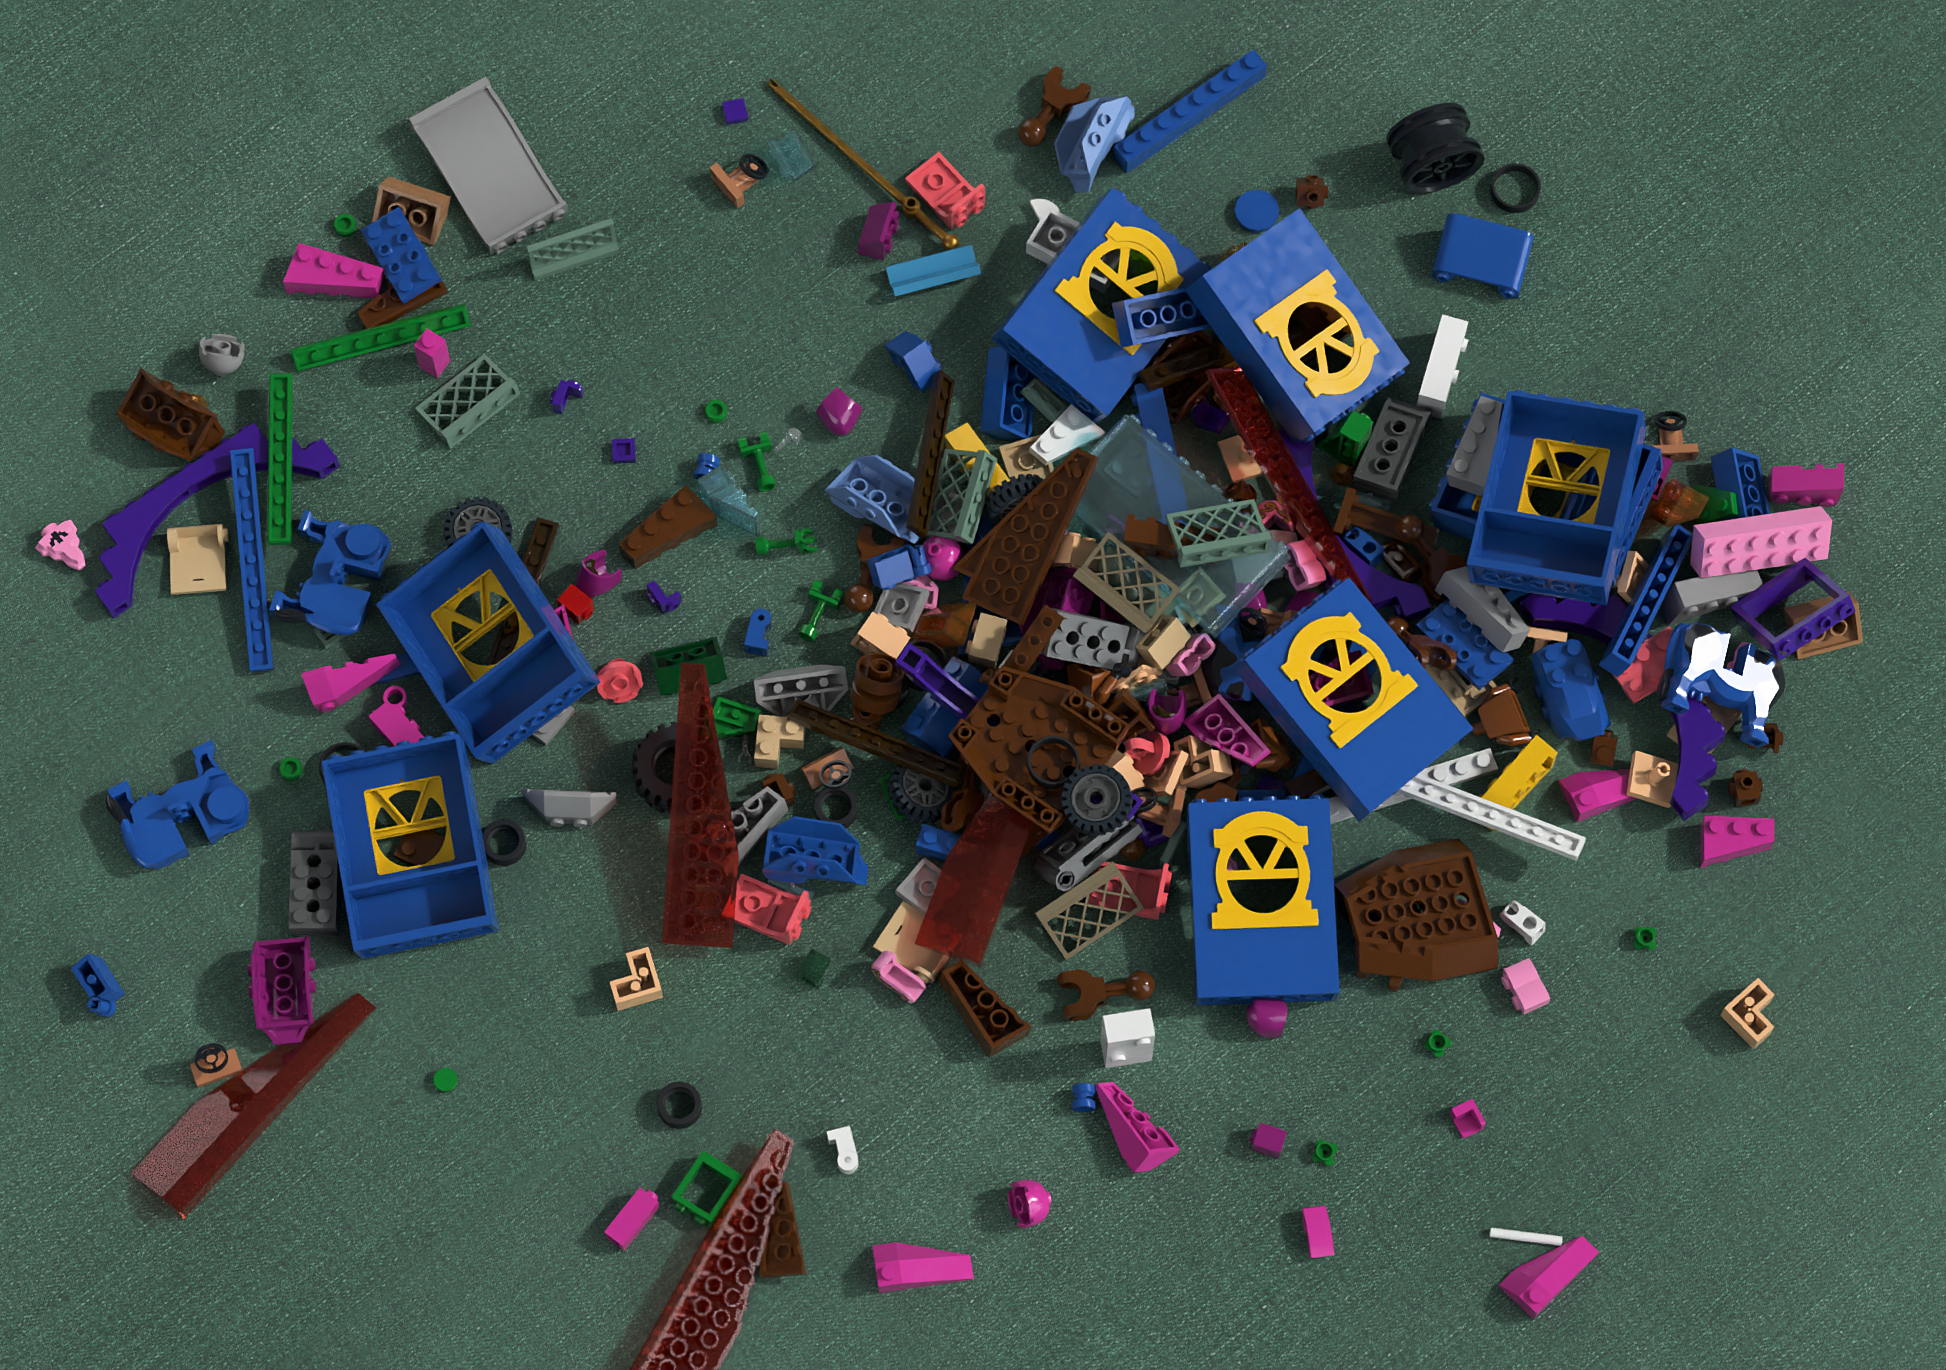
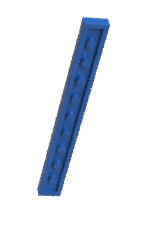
M254 449L230 450L249 667L251 673L272 671L274 666Z

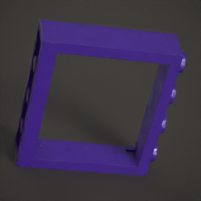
M1806 558L1730 606L1736 623L1779 661L1856 612L1850 595ZM1811 581H1814L1834 598V600L1776 638L1754 619Z

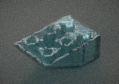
M720 465L698 479L700 497L708 508L718 517L755 536L760 535L759 526L761 524L758 520L760 515L753 505H748L746 502L747 496L741 488L737 489L734 485L735 479L729 470L725 471Z

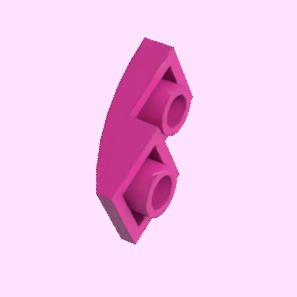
M1326 1206L1302 1208L1304 1232L1307 1233L1309 1257L1316 1258L1334 1255L1332 1233Z

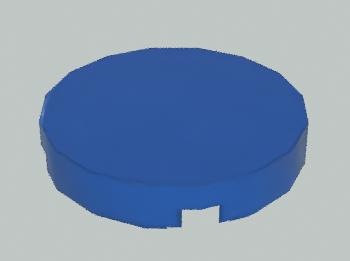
M1248 191L1241 195L1236 202L1235 218L1241 228L1248 232L1262 233L1272 228L1278 220V202L1266 191Z

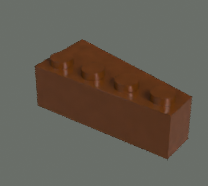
M685 485L619 543L620 554L636 569L661 556V553L680 546V543L701 535V532L709 528L712 529L718 526L717 515Z
M1127 514L1124 542L1130 549L1143 559L1147 558V556L1156 557V559L1167 561L1170 558L1178 559L1179 555L1168 524H1163L1156 521V518L1147 517L1146 521L1136 520V515ZM1173 521L1179 528H1185L1184 524ZM1192 525L1187 530V532L1197 537L1202 531ZM1209 527L1219 533L1222 531L1221 528ZM1205 533L1201 539L1211 542L1215 541L1216 538ZM1184 536L1181 539L1182 546L1194 543V541Z
M962 960L942 971L939 982L988 1058L1029 1035L1032 1026L1026 1021L1024 1022L1011 1006L1008 1007L999 998L1000 996L994 990L989 989L983 983L984 981Z

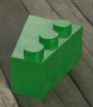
M1353 410L1328 427L1316 447L1355 468L1362 458L1370 439L1373 421H1371L1368 415L1357 413Z

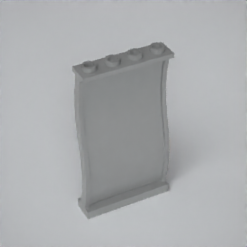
M486 76L409 118L412 131L418 136L430 154L467 218L488 248L490 255L495 252H503L507 249L508 245L513 242H521L531 232H538L544 229L549 222L562 219L568 212L567 203L563 201L546 176L509 112L492 89Z

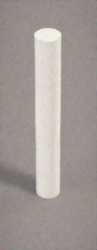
M1498 1228L1490 1229V1237L1562 1245V1236Z

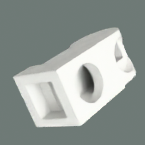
M1512 900L1500 913L1501 919L1521 934L1531 946L1545 932V922L1515 900Z
M850 1126L827 1131L829 1145L836 1144L839 1170L844 1174L854 1173L858 1168V1156Z

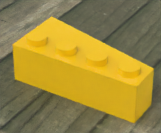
M968 423L945 435L946 445H944V449L973 452L985 450L990 453ZM951 456L954 458L955 463L959 462L957 456ZM972 458L966 463L969 470L974 466L976 458ZM997 462L987 497H989L990 491H995L994 487L996 485L1002 486V481H1010ZM961 467L959 471L965 474L963 467Z
M1536 735L1519 752L1517 758L1504 768L1503 774L1498 779L1495 778L1488 785V791L1484 795L1480 794L1478 797L1513 810L1553 768L1558 752Z

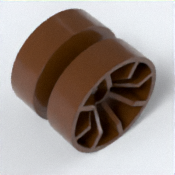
M869 653L859 658L850 693L851 701L856 707L872 714H886L897 707L905 672L895 666L896 658L883 653Z

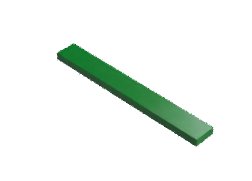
M463 303L291 348L290 351L296 372L416 341L426 329L439 335L470 327L471 324L466 305Z
M292 373L269 374L268 546L291 545Z

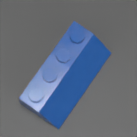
M1000 346L988 350L980 432L996 440L1020 441L1031 437L1034 405L1020 392L1036 376Z
M1730 448L1711 456V470L1715 479V489L1730 491L1736 494L1738 515L1725 520L1770 514L1758 455Z
M952 657L943 669L949 676L979 699L988 690V685L978 681L983 674L964 661ZM927 692L901 730L911 744L947 758L954 748V744L948 738V735L961 719L930 698L931 694Z

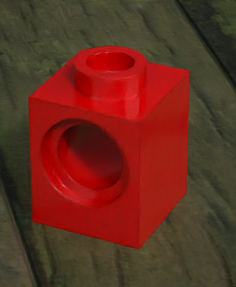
M573 584L557 599L558 607L564 604L568 616L578 624L583 620L589 619L594 612L593 600Z

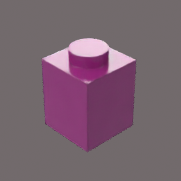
M1260 1123L1258 1130L1253 1128L1249 1142L1253 1143L1252 1151L1279 1159L1287 1131Z

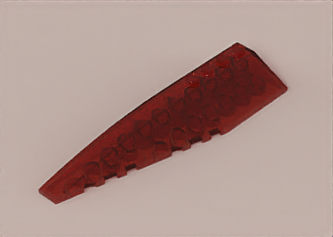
M1240 367L1206 370L1205 373L1214 388L1215 394L1221 400L1226 414L1235 425L1236 432L1246 445L1247 452L1254 459L1276 499L1304 541L1336 581L1341 579L1343 582L1350 578L1367 600L1372 602L1371 597L1245 373Z
M681 663L661 944L733 948L739 852L705 664Z
M1034 743L1026 744V751L1029 752ZM991 793L989 794L946 857L915 945L981 968L1033 828V822Z
M356 993L310 1025L303 1036L302 1042L278 1046L197 1101L132 1171L131 1175L181 1218L185 1219L376 1007L361 994Z
M778 1129L772 1131L721 1209L629 1370H719L741 1330L743 1323L741 1320L749 1301L747 1299L750 1289L754 1285L755 1271L760 1264L770 1229L768 1226L776 1208L774 1206L776 1198L783 1184L781 1183L784 1171L787 1170L795 1142Z

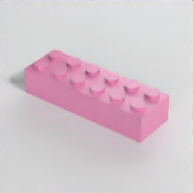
M1821 506L1694 525L1690 565L1700 578L1796 564L1804 558L1810 562L1828 559L1832 519Z

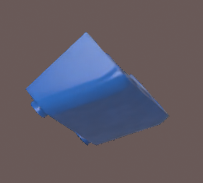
M1450 213L1446 217L1431 277L1436 278L1440 282H1448V280L1454 278V275L1498 286L1497 290L1504 298L1518 299L1534 236L1525 230Z

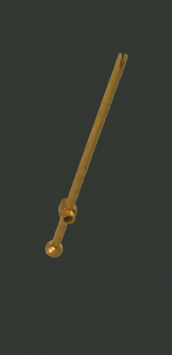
M770 79L771 83L767 81L768 87L902 205V210L906 217L910 219L916 217L942 240V246L945 250L955 249L959 246L958 237L954 234H947L920 210V203L915 197H905L774 79Z

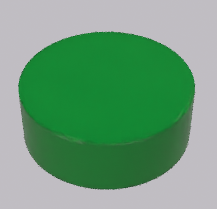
M349 214L337 216L333 223L336 234L341 237L353 235L357 228L355 219Z
M720 400L708 402L705 406L706 419L715 424L723 422L727 417L725 403Z
M288 757L281 761L279 772L284 780L292 782L301 777L303 767L298 759Z
M442 1068L435 1073L434 1084L440 1092L449 1093L457 1087L458 1078L452 1069Z

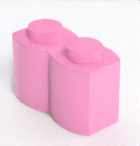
M1307 539L1289 543L1279 550L1280 560L1288 570L1290 581L1297 591L1316 587L1326 580L1324 568L1316 559L1315 550Z
M1207 633L1190 634L1191 637L1186 642L1184 648L1179 650L1171 659L1170 664L1165 667L1172 677L1193 674L1199 668L1201 660L1207 659L1213 653L1216 645Z
M1530 958L1503 970L1502 983L1506 990H1511L1514 996L1511 999L1517 1011L1521 1010L1524 1015L1549 1004L1550 997Z

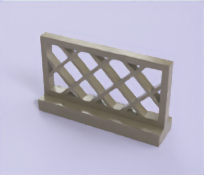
M1107 532L1087 560L1073 575L1144 633H1148L1153 628L1154 623L1181 590V588L1110 532ZM1110 539L1117 546V554L1105 556L1104 545ZM1121 548L1127 553L1121 554ZM1122 556H1132L1135 560V569L1123 570ZM1118 557L1119 570L1107 572L1106 558ZM1094 559H1102L1103 572L1094 573L1088 566ZM1139 563L1142 564L1144 567L1139 568ZM1148 569L1152 572L1153 583L1141 584L1139 570ZM1136 571L1137 585L1125 586L1123 572ZM1120 573L1121 587L1113 588L1109 585L1108 574ZM1098 575H1104V580ZM1157 577L1163 582H1157ZM1167 584L1173 589L1168 598L1159 599L1158 585ZM1154 585L1155 599L1143 600L1142 587ZM1138 587L1139 601H1129L1126 597V589ZM1122 589V594L1119 593L1117 590ZM1159 601H1165L1160 607ZM1156 602L1157 612L1152 618L1144 612L1143 603Z
M1111 862L1035 914L1067 960L1144 909V907L1115 863ZM1116 876L1122 882L1121 894L1107 891L1108 882ZM1106 883L1105 890L1098 889ZM1124 887L1130 895L1123 894ZM1093 891L1104 893L1101 906L1087 904L1090 893ZM1106 893L1120 896L1117 910L1104 907ZM1086 897L1085 903L1078 902ZM1122 897L1132 898L1138 907L1131 912L1121 911ZM1072 905L1084 906L1082 920L1068 917L1069 909ZM1087 906L1101 909L1098 923L1084 920ZM1067 909L1066 916L1059 915ZM1103 910L1117 912L1113 924H1101ZM1119 913L1126 914L1118 920ZM1054 917L1065 919L1063 931H1052L1047 922ZM1067 919L1081 922L1078 936L1065 933ZM1083 923L1097 925L1096 935L1092 938L1082 937ZM1100 926L1107 927L1099 932ZM1055 934L1062 935L1061 941L1058 940ZM1064 936L1078 938L1076 948L1069 953L1062 946ZM1080 939L1087 940L1079 946Z

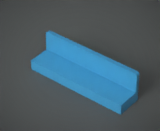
M972 245L962 246L886 267L891 292L894 296L981 274L980 267L975 260Z

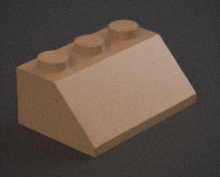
M388 176L379 185L372 223L399 207L419 240L434 245L447 217L451 197Z
M1849 591L1847 593L1851 597L1856 612L1794 651L1798 660L1863 643L1859 604ZM1829 596L1784 608L1786 629H1790L1834 600V598Z

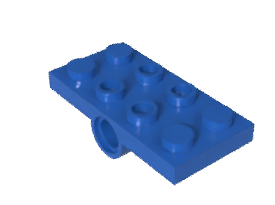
M399 207L361 230L404 304L442 281L428 257L426 249Z
M1448 598L1417 623L1416 629L1422 635L1445 643L1455 650L1457 659L1454 669H1457L1479 691L1511 665L1513 658L1507 652L1502 653L1481 634L1482 629L1479 626L1471 624L1465 619L1467 615L1459 608L1454 609L1449 604L1450 599ZM1442 654L1441 658L1447 662L1446 655Z

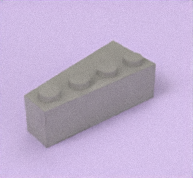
M1484 396L1480 397L1446 475L1449 486L1483 497L1503 413L1502 402Z
M1467 566L1445 572L1435 588V591L1440 596L1444 594L1450 599L1449 604L1454 609L1459 608L1467 615L1465 619L1468 622L1479 626L1482 629L1481 634L1502 653L1520 648L1530 631L1498 587L1470 583Z
M1757 570L1706 578L1696 577L1675 582L1667 591L1660 606L1669 626L1730 607L1761 587L1763 583Z
M767 786L744 802L742 807L728 813L722 821L708 827L702 835L691 839L689 842L693 852L728 878L768 834V829L774 827L788 811L786 801Z

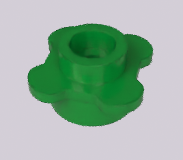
M1636 927L1634 929L1635 942L1633 946L1635 949L1648 948L1649 950H1654L1656 948L1655 935L1657 932L1654 928Z
M1434 1030L1430 1038L1424 1041L1423 1046L1426 1050L1432 1051L1435 1057L1440 1058L1443 1056L1445 1049L1451 1046L1452 1042L1439 1030Z
M1321 1139L1316 1141V1150L1311 1155L1314 1162H1323L1326 1166L1333 1165L1334 1154L1338 1152L1337 1145L1324 1142Z

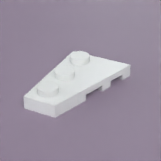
M1071 404L1030 447L1029 452L1046 466L1068 455L1069 452L1076 448H1082L1089 442L1104 437L1106 432Z

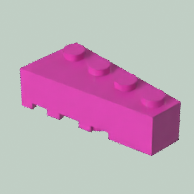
M298 243L283 283L286 293L305 292V294L315 295V293H325L329 296L341 294L349 295V297L375 298L381 293L386 278L381 267Z

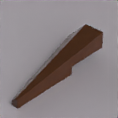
M1122 688L1104 706L1105 709L1130 725L1122 742L1155 729L1154 723L1141 703L1125 688Z

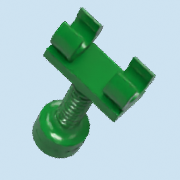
M766 430L759 432L761 443L748 447L745 436L737 438L742 458L754 456L760 477L756 481L760 492H767L776 487L774 477L768 475L762 455L764 452L772 451L771 441Z
M805 528L801 531L799 529L795 530V539L788 538L769 541L766 536L756 537L755 544L757 555L768 554L770 549L795 546L801 554H805V551L808 553L818 551L817 546L807 547L813 542L818 541L813 536L804 539L803 537L806 534H814L811 529Z
M819 580L814 581L808 593L809 599L818 603L807 625L803 624L798 631V636L809 642H814L818 634L815 627L825 607L828 606L838 610L844 597V591L838 588L835 589L832 598L822 595L821 592L824 585Z

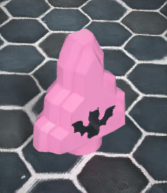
M71 520L64 521L59 525L51 523L41 532L43 538L35 547L43 557L50 556L54 561L62 560L68 567L79 571L86 566L84 554L78 548L80 540L76 535L77 528Z

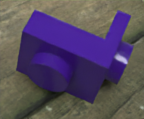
M560 380L557 391L553 390L550 398L553 412L563 413L569 395L579 398L583 397V388L578 382Z
M1206 399L1200 405L1195 406L1191 415L1199 428L1217 434L1222 433L1231 418L1228 411L1210 406Z
M655 580L647 584L648 593L646 596L653 606L657 605L663 614L667 611L672 612L680 606L682 598L679 591L666 597Z
M1140 818L1136 819L1137 824L1142 829L1137 838L1139 841H1144L1146 848L1171 839L1162 835L1163 826L1151 821L1142 823Z

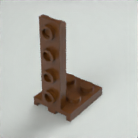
M1348 487L1333 531L1342 534L1344 530L1348 531L1350 524L1400 540L1396 535L1395 526L1402 516L1358 502L1360 496L1356 495L1357 489ZM1424 524L1423 536L1434 549L1440 529Z
M1045 604L1003 666L1027 673L1064 620V617ZM991 666L978 681L989 685V682L1000 667L996 666L994 668Z

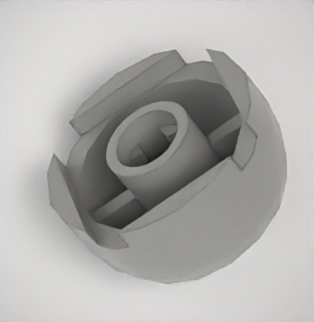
M212 334L211 339L206 340L205 336L199 343L200 361L208 371L215 375L223 376L237 370L243 361L244 343L239 344L234 336Z

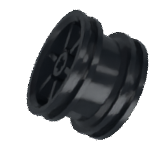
M1441 103L1423 108L1400 120L1387 133L1386 142L1392 156L1398 160H1403L1404 165L1401 168L1400 176L1407 192L1422 195L1457 185L1475 174L1483 165L1485 157L1478 141L1474 138H1469L1466 134L1471 123L1462 105L1457 103Z

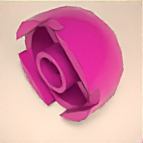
M932 536L922 544L926 560L930 562L932 572L927 574L929 578L947 581L960 573L954 570L953 567L965 554L963 548L956 540Z
M1031 1179L1012 1182L1010 1186H1013V1188L1008 1191V1205L1012 1217L1017 1215L1020 1221L1016 1224L1021 1228H1027L1041 1223L1049 1212L1052 1202L1050 1193L1039 1182Z

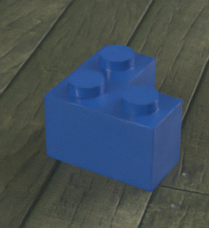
M904 331L884 345L893 363L904 369L914 388L924 392L932 386L934 372L941 370L942 366L935 357L933 358L931 354L932 347L927 340H922L918 335Z

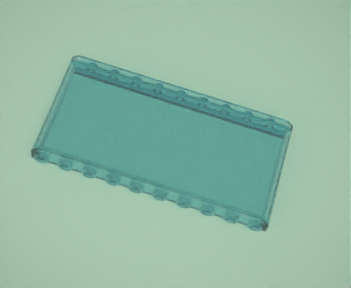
M1125 414L1088 452L1097 456L1099 460L1074 516L1101 540L1107 532H1110L1125 544L1124 534L1127 514L1136 515V520L1146 521L1147 517L1156 518V521L1167 524L1166 514L1234 503L1235 501L1230 497L1228 500L1221 495L1223 493L1222 490L1214 483L1209 485L1205 481L1207 478L1199 470L1194 472L1189 467L1190 463L1183 456L1177 457L1172 453L1174 450L1165 441L1160 443L1156 439L1158 436L1150 428L1145 430L1140 425L1141 421L1135 415L1131 414L1129 416ZM1221 512L1217 517L1228 522L1231 515ZM1248 512L1243 514L1249 518L1251 516ZM1198 516L1195 521L1205 526L1210 520L1204 516ZM1234 518L1231 524L1242 529L1246 523ZM1175 520L1179 523L1184 524L1185 526L1187 525V523L1182 520ZM1214 521L1210 525V527L1224 528ZM1249 525L1246 532L1257 534L1259 530ZM1229 529L1224 533L1229 538L1238 536L1237 533ZM1109 539L1106 544L1108 546L1112 545L1117 550L1116 544ZM1271 539L1269 552L1226 559L1214 564L1204 563L1180 568L1178 559L1174 558L1163 561L1156 559V557L1147 556L1144 560L1181 588L1173 599L1178 603L1177 606L1211 636L1216 638L1238 615L1240 610L1246 607L1291 558L1287 553L1289 548L1282 541L1276 542L1274 539ZM1121 548V554L1127 553ZM1124 556L1135 565V560L1132 556ZM1139 563V568H1143L1144 566ZM1148 569L1140 570L1153 581L1152 572ZM1157 577V582H1163ZM1167 584L1158 585L1168 595L1173 591Z

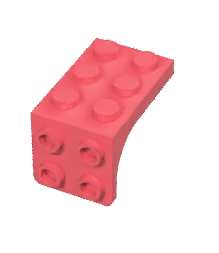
M940 152L936 153L905 178V182L951 231L956 227L963 226L972 214H978L985 207V186L980 184L973 188Z
M1670 626L1643 642L1631 666L1619 677L1613 675L1633 704L1657 690V685L1665 667L1667 645L1673 631Z
M1104 862L1103 864H1101V867L1098 870L1092 872L1091 876L1099 870H1101L1102 868H1104L1105 866H1107L1108 864H1110V862ZM1164 863V867L1157 870L1115 864L1144 907L1134 916L1159 920L1160 913L1165 914L1168 893L1164 891L1169 892L1172 879V871L1168 870L1169 864ZM1116 876L1108 882L1107 891L1121 894L1122 882ZM1106 883L1098 889L1105 890ZM1124 887L1123 894L1130 895ZM1093 891L1089 894L1087 904L1101 906L1104 893ZM1106 893L1104 907L1117 910L1120 896ZM1122 897L1121 911L1131 912L1138 907L1132 898Z
M741 873L722 913V917L791 946L793 939L798 940L801 934L802 927L800 925L802 920H807L812 909L810 906L811 900L809 899V892L805 890L801 896L790 894Z

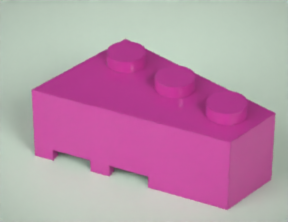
M1844 463L1837 464V468H1823V464L1816 465V469H1802L1801 465L1774 466L1769 474L1768 500L1779 504L1797 502L1799 505L1820 504L1822 507L1837 505L1844 489Z
M1704 816L1700 824V868L1718 862H1726L1732 858L1770 850L1774 843V819Z

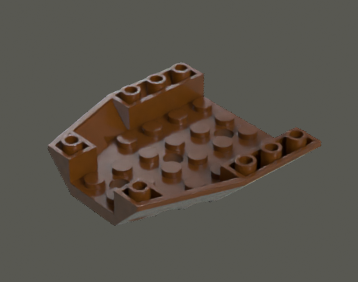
M1001 666L989 682L986 693L965 720L961 718L948 735V738L993 796L1050 834L1067 818L1062 807L1061 797L1064 787L1047 789L1033 781L1027 769L1029 752L1026 751L1025 745L1035 743L1047 736L1065 738L1077 749L1080 760L1078 769L1082 770L1084 769L1083 766L1107 765L1120 746L1130 725L1072 686ZM996 717L1000 724L996 727L989 726L987 719ZM1048 743L1038 747V750L1032 754L1030 759L1034 772L1040 778L1050 782H1059L1067 779L1063 772L1066 769L1075 770L1076 768L1075 758L1071 751L1065 746L1056 743Z
M1459 838L1392 851L1334 885L1339 906H1346L1357 945L1353 950L1359 973L1433 982L1498 968L1497 933L1472 852ZM1456 896H1464L1467 904L1460 905L1456 901ZM1420 904L1423 907V913L1414 912L1412 905ZM1368 913H1377L1380 920L1378 922L1371 921Z

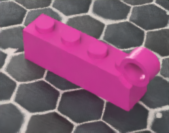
M399 686L389 687L383 695L384 704L368 716L370 723L391 747L396 746V743L401 741L419 742V739L424 737L419 732L421 728L413 719L409 721L405 716L406 711L404 709L408 703L406 692ZM393 694L403 696L402 701L398 704H391L388 702V699Z

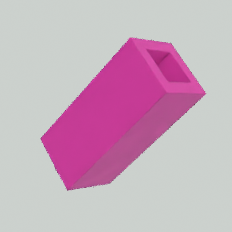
M426 329L415 343L414 349L419 367L438 378L450 362L446 340Z
M639 1188L604 1231L605 1237L625 1251L660 1208L659 1201H657L658 1196L649 1189L644 1191Z

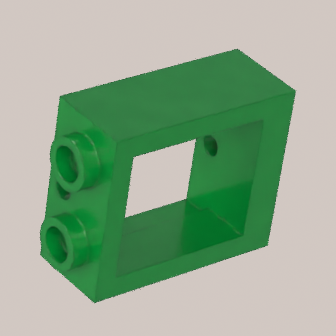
M702 1151L672 1195V1203L675 1204L673 1207L682 1214L688 1212L694 1216L693 1220L703 1227L708 1225L713 1228L743 1183V1175L707 1152ZM702 1166L730 1183L710 1214L682 1197Z

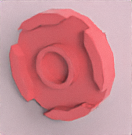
M622 658L611 660L597 675L601 681L597 685L599 694L606 700L607 698L613 699L615 703L628 702L635 698L643 686L641 671L637 666L630 662H625Z
M1154 730L1151 732L1146 731L1138 738H1131L1125 741V751L1132 758L1134 769L1138 770L1142 775L1151 777L1158 774L1164 768L1162 763L1164 758L1169 757L1170 744L1168 738L1160 732Z

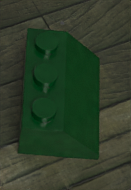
M717 637L649 652L660 695H673L681 690H695L703 685H716L724 680H728Z

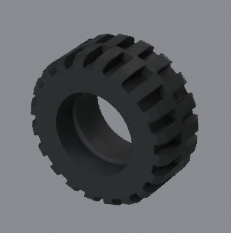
M671 722L670 727H665L664 724L657 726L658 731L650 730L646 733L645 740L640 739L637 744L638 750H634L632 756V773L637 792L640 797H644L646 804L649 806L655 805L656 810L661 813L666 809L669 815H676V811L688 814L689 809L693 807L697 811L702 808L701 803L703 801L708 803L712 799L711 794L716 793L719 787L718 781H721V764L717 747L713 745V740L709 735L704 736L703 730L698 727L695 730L692 729L691 724L684 723L683 726H678V722ZM684 752L697 760L698 772L693 779L685 784L668 785L656 777L655 766L657 762L669 753Z

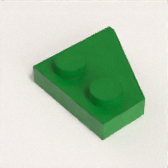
M1695 484L1692 485L1696 525L1723 521L1738 515L1735 493Z
M718 696L704 736L709 735L711 739L754 734L762 710Z

